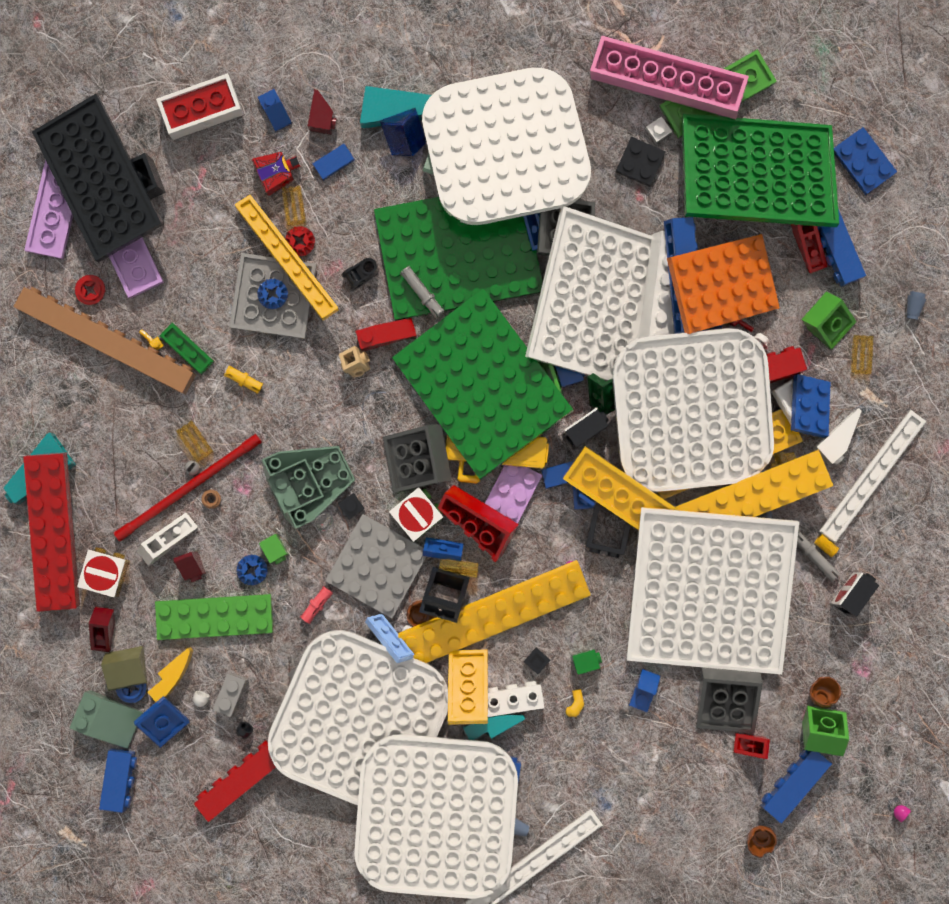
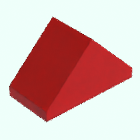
M736 733L733 753L768 759L770 739L763 736Z

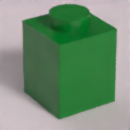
M595 649L571 655L577 675L600 669L599 664L602 663L600 653L595 652Z

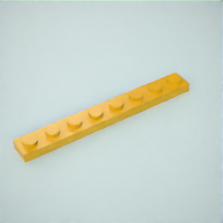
M249 195L236 203L235 208L319 317L324 321L339 311L334 301L253 197Z

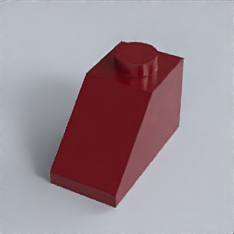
M314 89L307 125L308 129L311 132L332 135V130H335L337 126V118H335L334 112L320 92Z
M189 552L173 558L185 581L190 580L193 583L201 580V575L206 574L198 552Z
M95 607L88 623L91 650L110 652L115 626L114 609Z

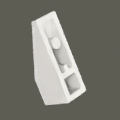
M859 408L849 414L829 433L828 437L823 438L813 448L815 451L819 450L822 459L828 465L833 463L837 465L844 459L843 454L848 449L861 414Z
M184 513L144 541L139 546L137 553L150 566L195 531L198 526L187 513Z

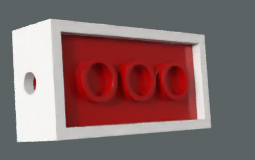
M228 73L156 99L168 134L173 140L244 115Z

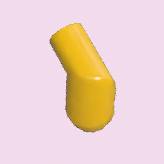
M581 689L572 691L574 702L570 707L566 708V715L568 717H577L584 707Z

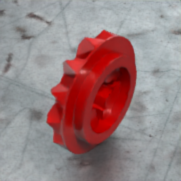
M303 226L293 227V229L287 232L285 240L298 256L309 254L315 245L313 233L310 229ZM294 236L298 238L304 237L303 242L306 246L300 243L295 246L296 240Z
M85 275L75 285L77 299L87 305L97 304L103 299L106 292L104 282L95 275ZM84 286H94L93 290L96 292V295L92 293L87 295L88 290Z

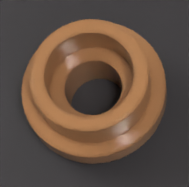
M207 490L202 495V503L206 508L214 509L220 505L221 496L215 490ZM210 496L215 497L213 503H210L208 500Z

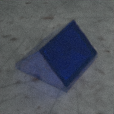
M416 108L380 120L391 155L414 156L427 143Z

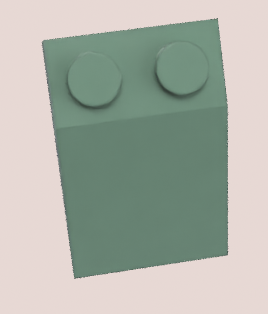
M89 690L83 694L70 729L128 749L137 729L134 721L143 712Z

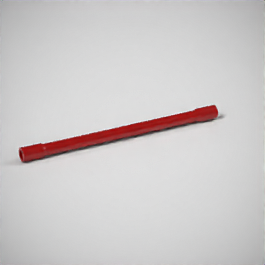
M255 433L216 463L140 516L116 530L114 535L117 540L121 542L134 533L136 529L216 473L260 445L262 441Z

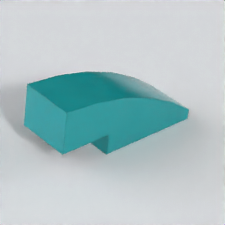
M515 713L488 717V724H466L463 726V729L469 740H474L488 732L492 739L525 720L523 714Z

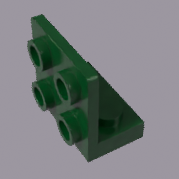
M594 373L587 376L589 406L593 409L597 408L599 412L603 411L605 415L615 411L613 378L606 382Z

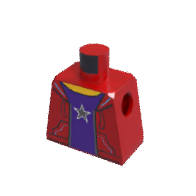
M282 152L252 159L268 196L291 183L294 179L290 171L301 167L296 156L285 160Z

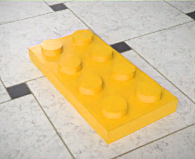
M458 650L449 652L448 725L488 724V650Z

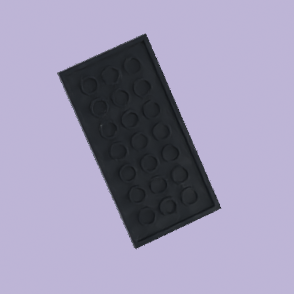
M92 95L32 131L96 262H101L164 225L99 95Z

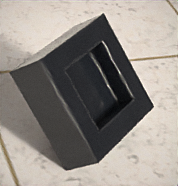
M355 493L338 503L349 520L365 509Z
M535 647L523 662L535 673L539 674L550 662V659Z

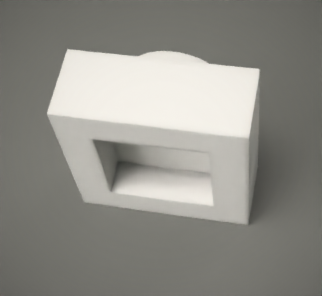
M662 116L645 128L656 144L672 134V130Z

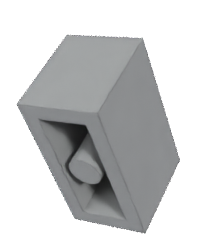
M232 672L227 673L213 710L229 717L234 716L249 679Z

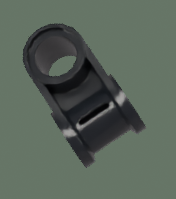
M365 258L345 270L341 275L350 284L351 291H354L375 277L379 272V267L374 259ZM367 264H374V269L371 272L365 271Z

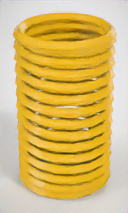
M823 534L814 542L816 546L830 557H833L839 550Z

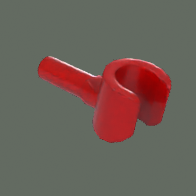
M742 319L729 323L733 327L739 324L751 332L754 329Z

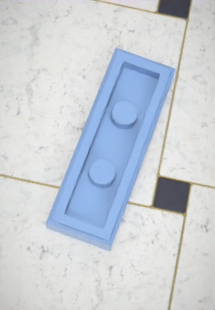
M383 614L367 617L365 623L381 644L386 647V650L396 663L413 658L414 653L403 639L398 637L399 634Z

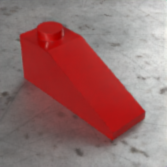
M791 224L793 235L808 272L811 274L828 267L817 226Z
M412 318L373 325L355 331L360 349L363 352L417 336Z

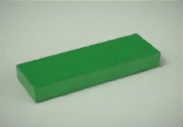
M171 323L159 336L200 375L215 362L174 323Z

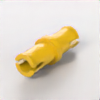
M230 365L224 374L225 377L239 383L238 386H244L256 394L262 389L263 383L253 379L248 373H242Z

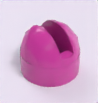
M899 805L894 809V816L902 823L911 810L906 806Z

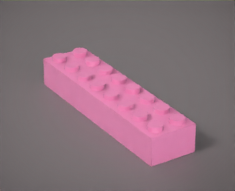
M601 36L590 69L592 80L732 119L737 118L749 78L747 75Z

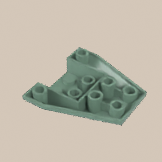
M339 446L279 451L261 460L266 481L283 516L294 529L312 522L355 481Z

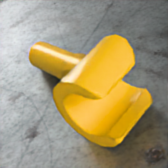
M139 331L154 349L158 350L164 346L158 336L152 339L145 331Z

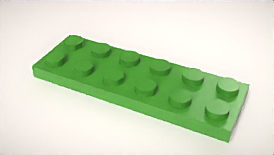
M758 49L724 68L725 70L749 76L742 102L777 82ZM668 100L659 106L678 139L682 137L683 114L719 116L718 114Z
M271 594L155 601L157 640L273 633Z

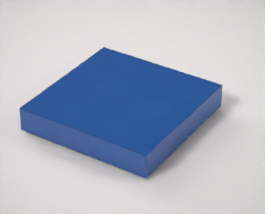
M164 696L134 721L135 726L160 748L190 723L189 719Z

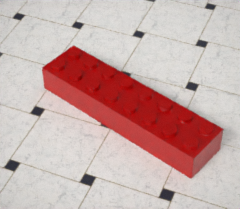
M67 452L23 456L36 610L39 612L76 609L80 605L79 588L77 587L78 576Z

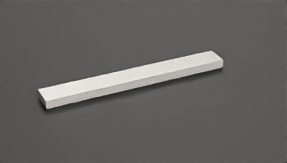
M912 410L908 411L818 531L819 533L826 536L831 542L836 543L926 423L924 419Z
M589 809L513 865L504 884L493 891L492 894L482 898L467 899L465 903L497 904L603 826V824L592 809Z

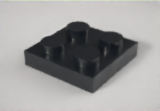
M631 136L616 169V173L650 187L666 151Z

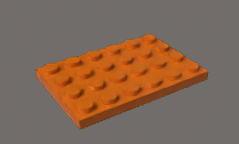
M762 234L667 258L684 332L687 334L780 308Z

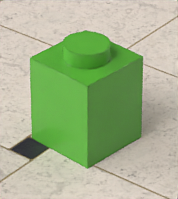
M274 534L259 543L270 564L275 562L278 565L286 560L285 556L289 555L278 534Z

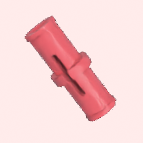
M323 586L317 596L310 600V605L300 617L310 624L317 613L323 610L324 604L333 593Z

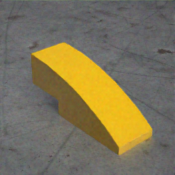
M191 647L187 648L158 673L162 680L148 691L155 702L163 696L166 698L170 695L182 679L192 657L193 649Z

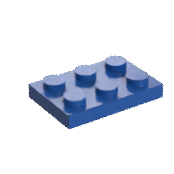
M864 127L834 148V155L865 196L897 173V170Z
M799 374L793 376L791 431L822 438L829 436L831 382Z

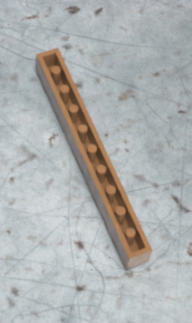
M23 287L13 306L14 308L185 395L187 394L196 377V374L192 372L193 368L182 364V366L175 364L176 360L168 355L165 358L159 356L158 350L150 346L146 349L141 346L142 342L134 338L130 341L124 338L126 334L116 329L114 332L108 330L109 326L101 321L95 323L91 321V316L83 312L79 315L74 312L75 308L67 304L64 306L57 304L59 300L50 295L47 298L41 296L42 292L34 287L30 289Z

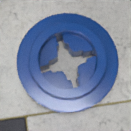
M275 278L266 279L260 284L257 291L258 300L268 309H277L285 304L288 298V290L282 281ZM266 289L271 291L276 289L275 293L279 298L272 296L268 299L269 293Z
M247 555L238 562L236 572L238 578L244 584L257 585L265 579L267 565L261 557ZM248 564L252 567L259 565L255 570L256 577L252 573L245 575L249 570Z
M147 683L136 685L135 687L139 688V690H133L132 693L129 692L130 689L128 687L116 689V693L124 702L135 703L141 700L147 692Z

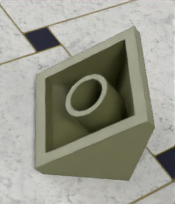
M143 646L105 653L101 667L109 691L147 683Z

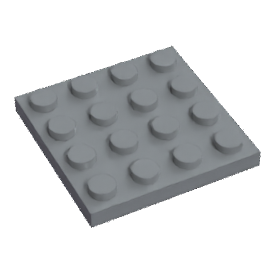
M241 253L229 328L306 339L311 307L309 302L274 257ZM303 262L315 277L317 264ZM275 278L285 284L288 290V298L280 308L268 309L259 302L257 291L260 284L266 279ZM266 289L269 293L268 299L272 296L279 298L275 293L276 289L273 291Z
M362 514L325 581L388 617L393 618L427 556H423L424 547Z

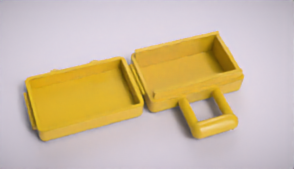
M447 435L446 452L448 460L459 461L457 480L464 483H479L480 479L476 473L475 476L463 475L464 462L467 461ZM536 438L502 465L544 469L548 461L549 451L547 438Z

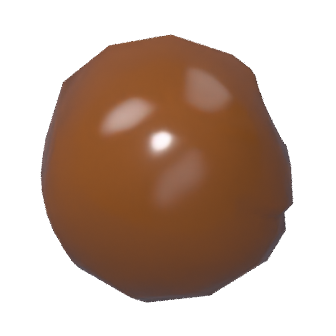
M422 600L413 602L407 610V620L412 627L436 618L419 612Z
M819 677L809 690L810 699L821 708L832 707L841 696V686L831 677Z
M756 826L747 835L748 850L752 855L762 858L767 853H772L777 844L776 834L770 827Z

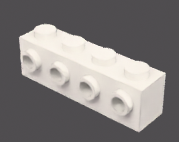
M536 681L525 682V686L517 687V684L505 685L506 689L498 690V687L488 688V717L544 708L541 684H536Z

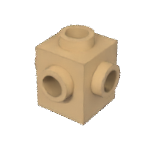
M356 346L339 354L341 367L346 374L348 373L355 378L362 376L370 370L369 356L365 351H361Z

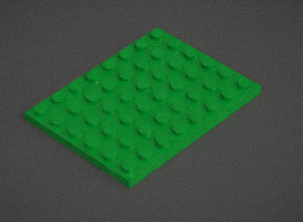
M683 114L682 143L685 217L838 227L839 212L832 125Z
M439 197L374 209L395 321L432 314L426 306L422 305L421 299L400 274L408 266L411 267L427 290L435 295V300L445 311L458 308L482 289L486 291L493 302L541 292L543 283L536 250L532 251L523 216L482 225L465 224L457 218L450 216L444 210Z
M484 289L480 290L392 357L480 480L574 411L538 361L525 357L527 346Z

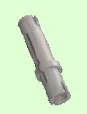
M410 266L403 269L400 274L421 299L422 305L429 309L434 318L442 315L445 310L435 300V295L427 290Z
M799 531L797 546L801 549L802 554L807 556L831 582L834 581L840 573L815 548V544L810 543Z

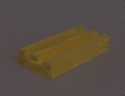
M301 186L282 188L287 226L306 224ZM296 191L298 192L302 220H298L294 196ZM287 193H290L294 221H291Z
M853 335L851 373L866 375L872 373L874 336ZM858 340H861L859 370H856ZM866 341H868L866 370H864Z
M192 420L176 430L196 462H200L214 452ZM190 427L193 428L201 442L208 450L206 453L203 451V449L201 448V446L189 430ZM185 431L200 452V457L182 432Z
M440 559L439 568L468 577H477L479 564Z

